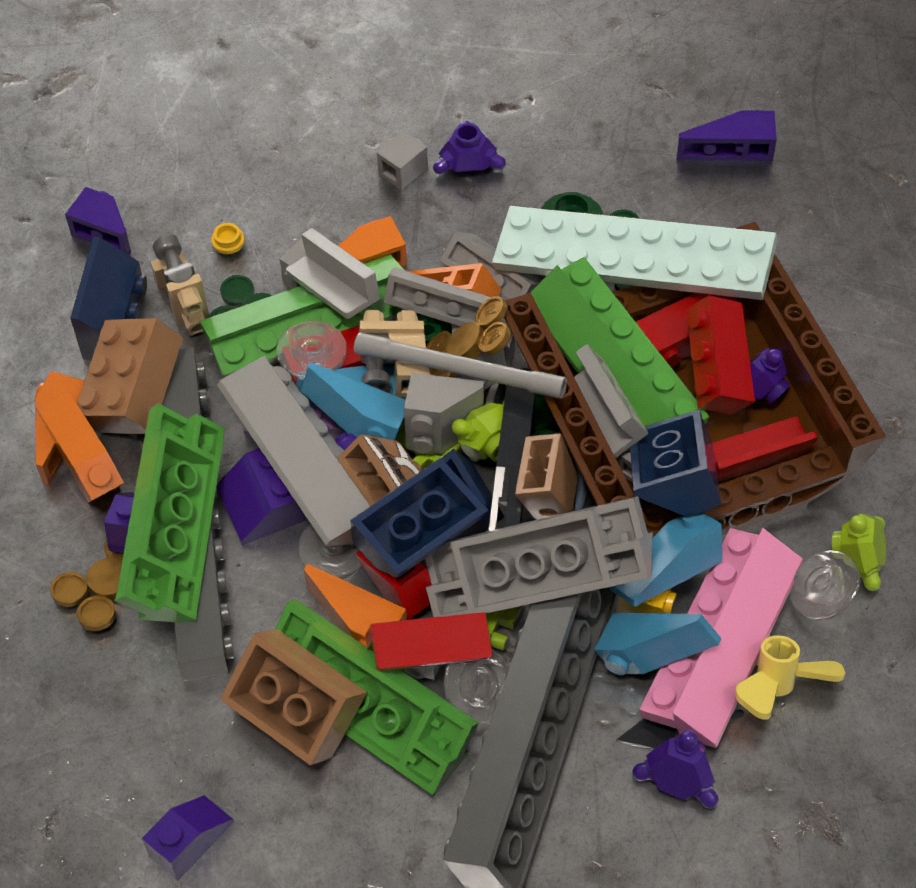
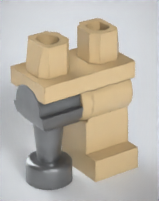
M164 235L153 244V250L158 258L150 261L154 280L158 289L167 287L172 314L177 328L185 326L188 335L192 336L203 332L200 321L209 317L202 279L199 273L195 274L193 265L187 263L178 238L175 235Z
M379 310L365 311L364 319L360 321L359 332L389 338L394 342L426 348L424 321H418L414 310H402L397 313V321H384L383 313ZM359 354L360 361L367 365V372L363 374L361 382L387 393L391 388L390 377L383 371V364L394 365L395 396L406 397L408 387L402 384V380H410L411 373L430 375L428 367Z

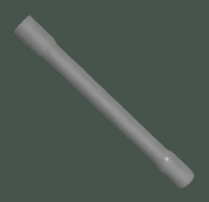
M362 332L358 333L354 343V352L361 355L384 360L392 359L526 389L531 393L562 399L566 391L567 378L539 371L521 370L394 342L389 338Z

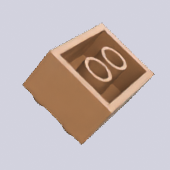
M157 318L105 320L77 403L91 427L100 433L145 434L150 408L158 403L161 405L163 403L183 337Z
M278 629L253 634L219 700L307 764L313 765L333 757L367 692Z

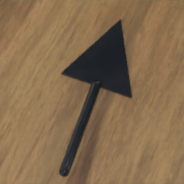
M742 709L734 710L730 719L744 716V711ZM643 718L616 739V741L655 749L669 738L676 737L674 731H678V729Z

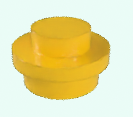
M223 223L215 228L211 242L217 252L233 254L243 247L245 238L238 226L233 223Z

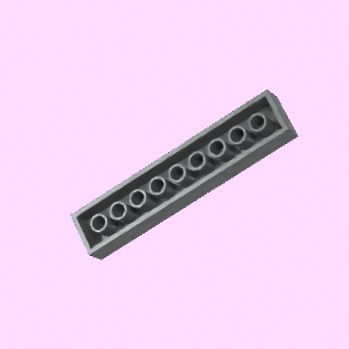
M610 587L529 604V613L524 626L519 630L518 644L513 659L508 662L506 668V679L502 691L495 699L493 717L489 728L485 730L482 737V748L477 763L473 765L470 771L468 789L464 800L458 806L457 820L452 835L447 839L444 846L443 862L465 888L523 887L597 657L594 648L607 625L616 594L610 590Z

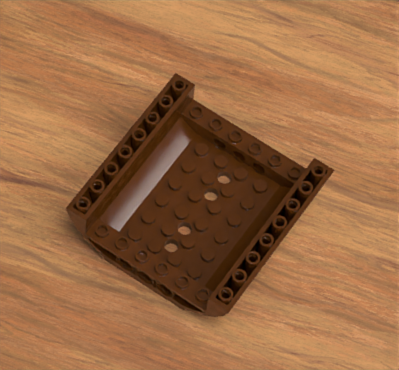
M756 222L736 227V229L761 231ZM775 253L763 300L734 298L742 303L744 308L750 361L765 348L780 350L787 371L784 378L790 385L771 404L764 398L760 400L755 399L754 403L733 415L705 410L709 416L705 425L713 443L797 416L805 434L816 431L818 439L807 454L718 482L722 505L713 507L711 510L704 512V514L721 523L722 536L727 535L730 528L741 530L807 507L810 501L828 492L859 469L886 439L884 431ZM633 285L612 293L636 322L696 292ZM531 292L505 300L507 311L504 319L511 329V333L530 371H539L567 378L566 391L562 399L545 395L543 397L597 506L635 497L633 483L625 478L617 458H615L574 378L578 374L559 349ZM690 355L682 359L672 369L697 400L693 363ZM645 501L641 505L647 532H653L652 538L666 523L682 516L651 502Z

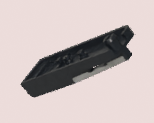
M506 385L489 531L500 529L496 528L498 504L507 505L504 527L521 524L523 504L516 497L515 492L525 438L532 436L536 393Z

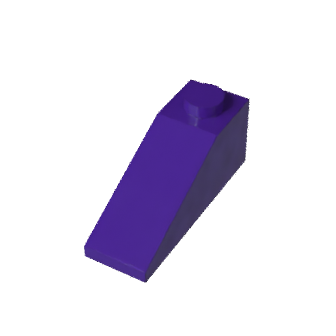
M742 110L681 132L678 136L676 160L773 161L777 141L775 111Z

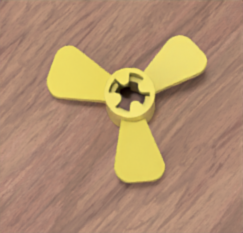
M769 635L761 643L760 655L756 663L758 666L757 673L736 685L735 697L754 716L766 720L771 717L775 696H785L791 693L794 689L796 676L840 682L844 680L846 672L843 665L835 661L798 663L800 647L794 640L785 636Z

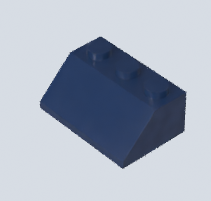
M93 237L70 317L83 360H92L105 320L140 318V296H145L147 291V277L142 275L139 261L100 237Z
M700 409L645 426L649 434L630 446L633 490L636 497L638 496V498L684 516L693 513H704L713 507L722 505L713 444Z
M439 458L351 519L352 541L375 568L398 578L487 515L488 509L443 459Z

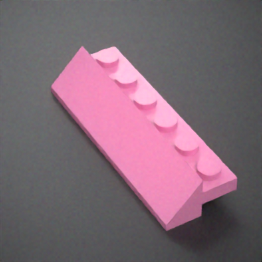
M730 528L722 543V562L709 569L687 613L702 614L722 639L717 646L660 667L639 709L642 718L676 728L679 735L685 730H691L697 735V739L702 744L717 748L738 703L735 697L736 685L751 676L759 659L761 643L769 637L803 565V558L764 528H762L759 535Z

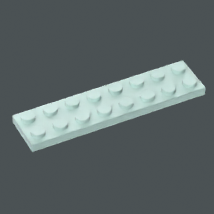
M509 206L492 264L495 270L547 276L557 265L562 269L585 257L601 279L608 283L763 300L778 240L775 232Z

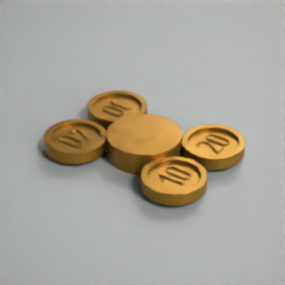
M499 296L487 299L479 307L475 316V322H467L461 325L453 334H450L448 331L436 334L429 341L426 349L476 359L482 352L487 356L497 354L506 346L511 336V329L504 322H500L506 314L507 303ZM430 369V375L451 378L457 376L455 373Z
M107 539L104 543V551L107 558L95 562L89 568L86 578L77 572H65L58 575L50 586L52 599L58 605L71 607L80 604L77 609L79 623L83 628L90 631H100L109 627L116 617L113 602L116 599L124 553L109 551ZM88 591H90L92 596L85 599L88 595Z

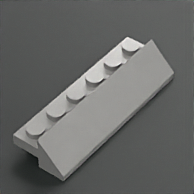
M264 355L221 379L217 384L218 388L326 546L352 544L350 520L369 508L370 505L337 459L344 450L337 445L328 432L326 424L318 418L309 405V400L296 387L290 373L283 367L272 366Z
M638 496L450 540L425 558L432 584L426 587L433 617L481 612L486 614L650 578L652 573L653 532H647Z

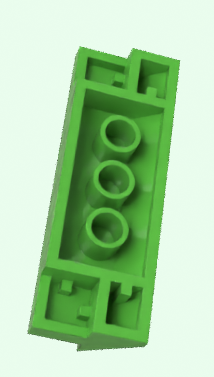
M391 254L365 263L364 265L376 273L380 299L348 319L303 286H299L201 320V328L211 353L214 354L222 377H227L264 355L272 366L284 363L282 349L359 326L367 310H379L383 313L384 321L396 319L397 313L406 309L386 304L384 299L388 276L392 268L404 269Z
M585 257L562 269L557 265L531 291L559 349L579 374L585 367L576 351L588 344L605 360L644 426L699 410L697 400ZM700 409L703 420L706 424L709 419V416L705 412V410Z
M159 403L149 410L115 601L138 611V620L193 622L196 620L225 428L197 413L187 419Z
M298 600L288 601L275 629L284 633L367 692L345 735L431 795H435L470 752L466 748L479 722L402 670L378 671L372 650H367L366 646Z

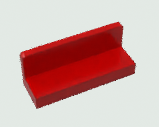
M795 416L713 442L718 482L807 454L818 439L816 431L805 434L798 417Z
M485 612L373 623L365 634L367 650H374L376 669L378 671L487 660L492 656Z

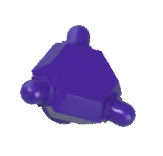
M464 120L454 129L438 153L440 155L439 160L434 163L433 170L438 175H442L448 170H454L458 174L480 173L486 167L502 170L506 165V161L502 156L498 155L496 152L497 148L480 131L478 126Z
M765 348L750 361L755 399L760 400L764 398L771 404L790 385L784 378L787 371L782 352L775 348Z
M691 730L683 731L678 737L669 738L646 755L647 760H644L645 762L636 764L633 768L632 773L636 780L655 781L658 790L683 800L698 799L706 808H714L718 804V795L713 790L715 780L706 756L705 747Z

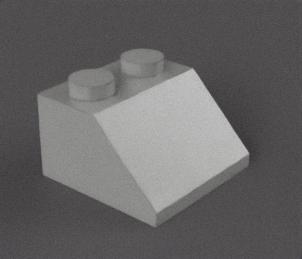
M411 373L404 405L406 449L415 450L423 454L430 452L442 454L459 444L458 437L452 430V424L457 419L465 420L470 411L484 406V382Z

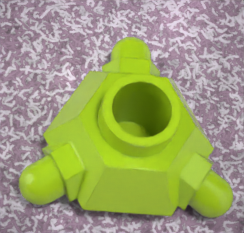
M504 402L502 404L488 403L470 411L465 420L457 419L453 422L452 430L458 437V443L472 461L477 462L489 457L493 461H497Z
M860 513L842 525L841 531L833 532L832 551L837 561L844 560L845 565L857 570L858 576L862 577L867 590L876 591L881 586L878 572L885 566L886 560L885 521L879 516Z

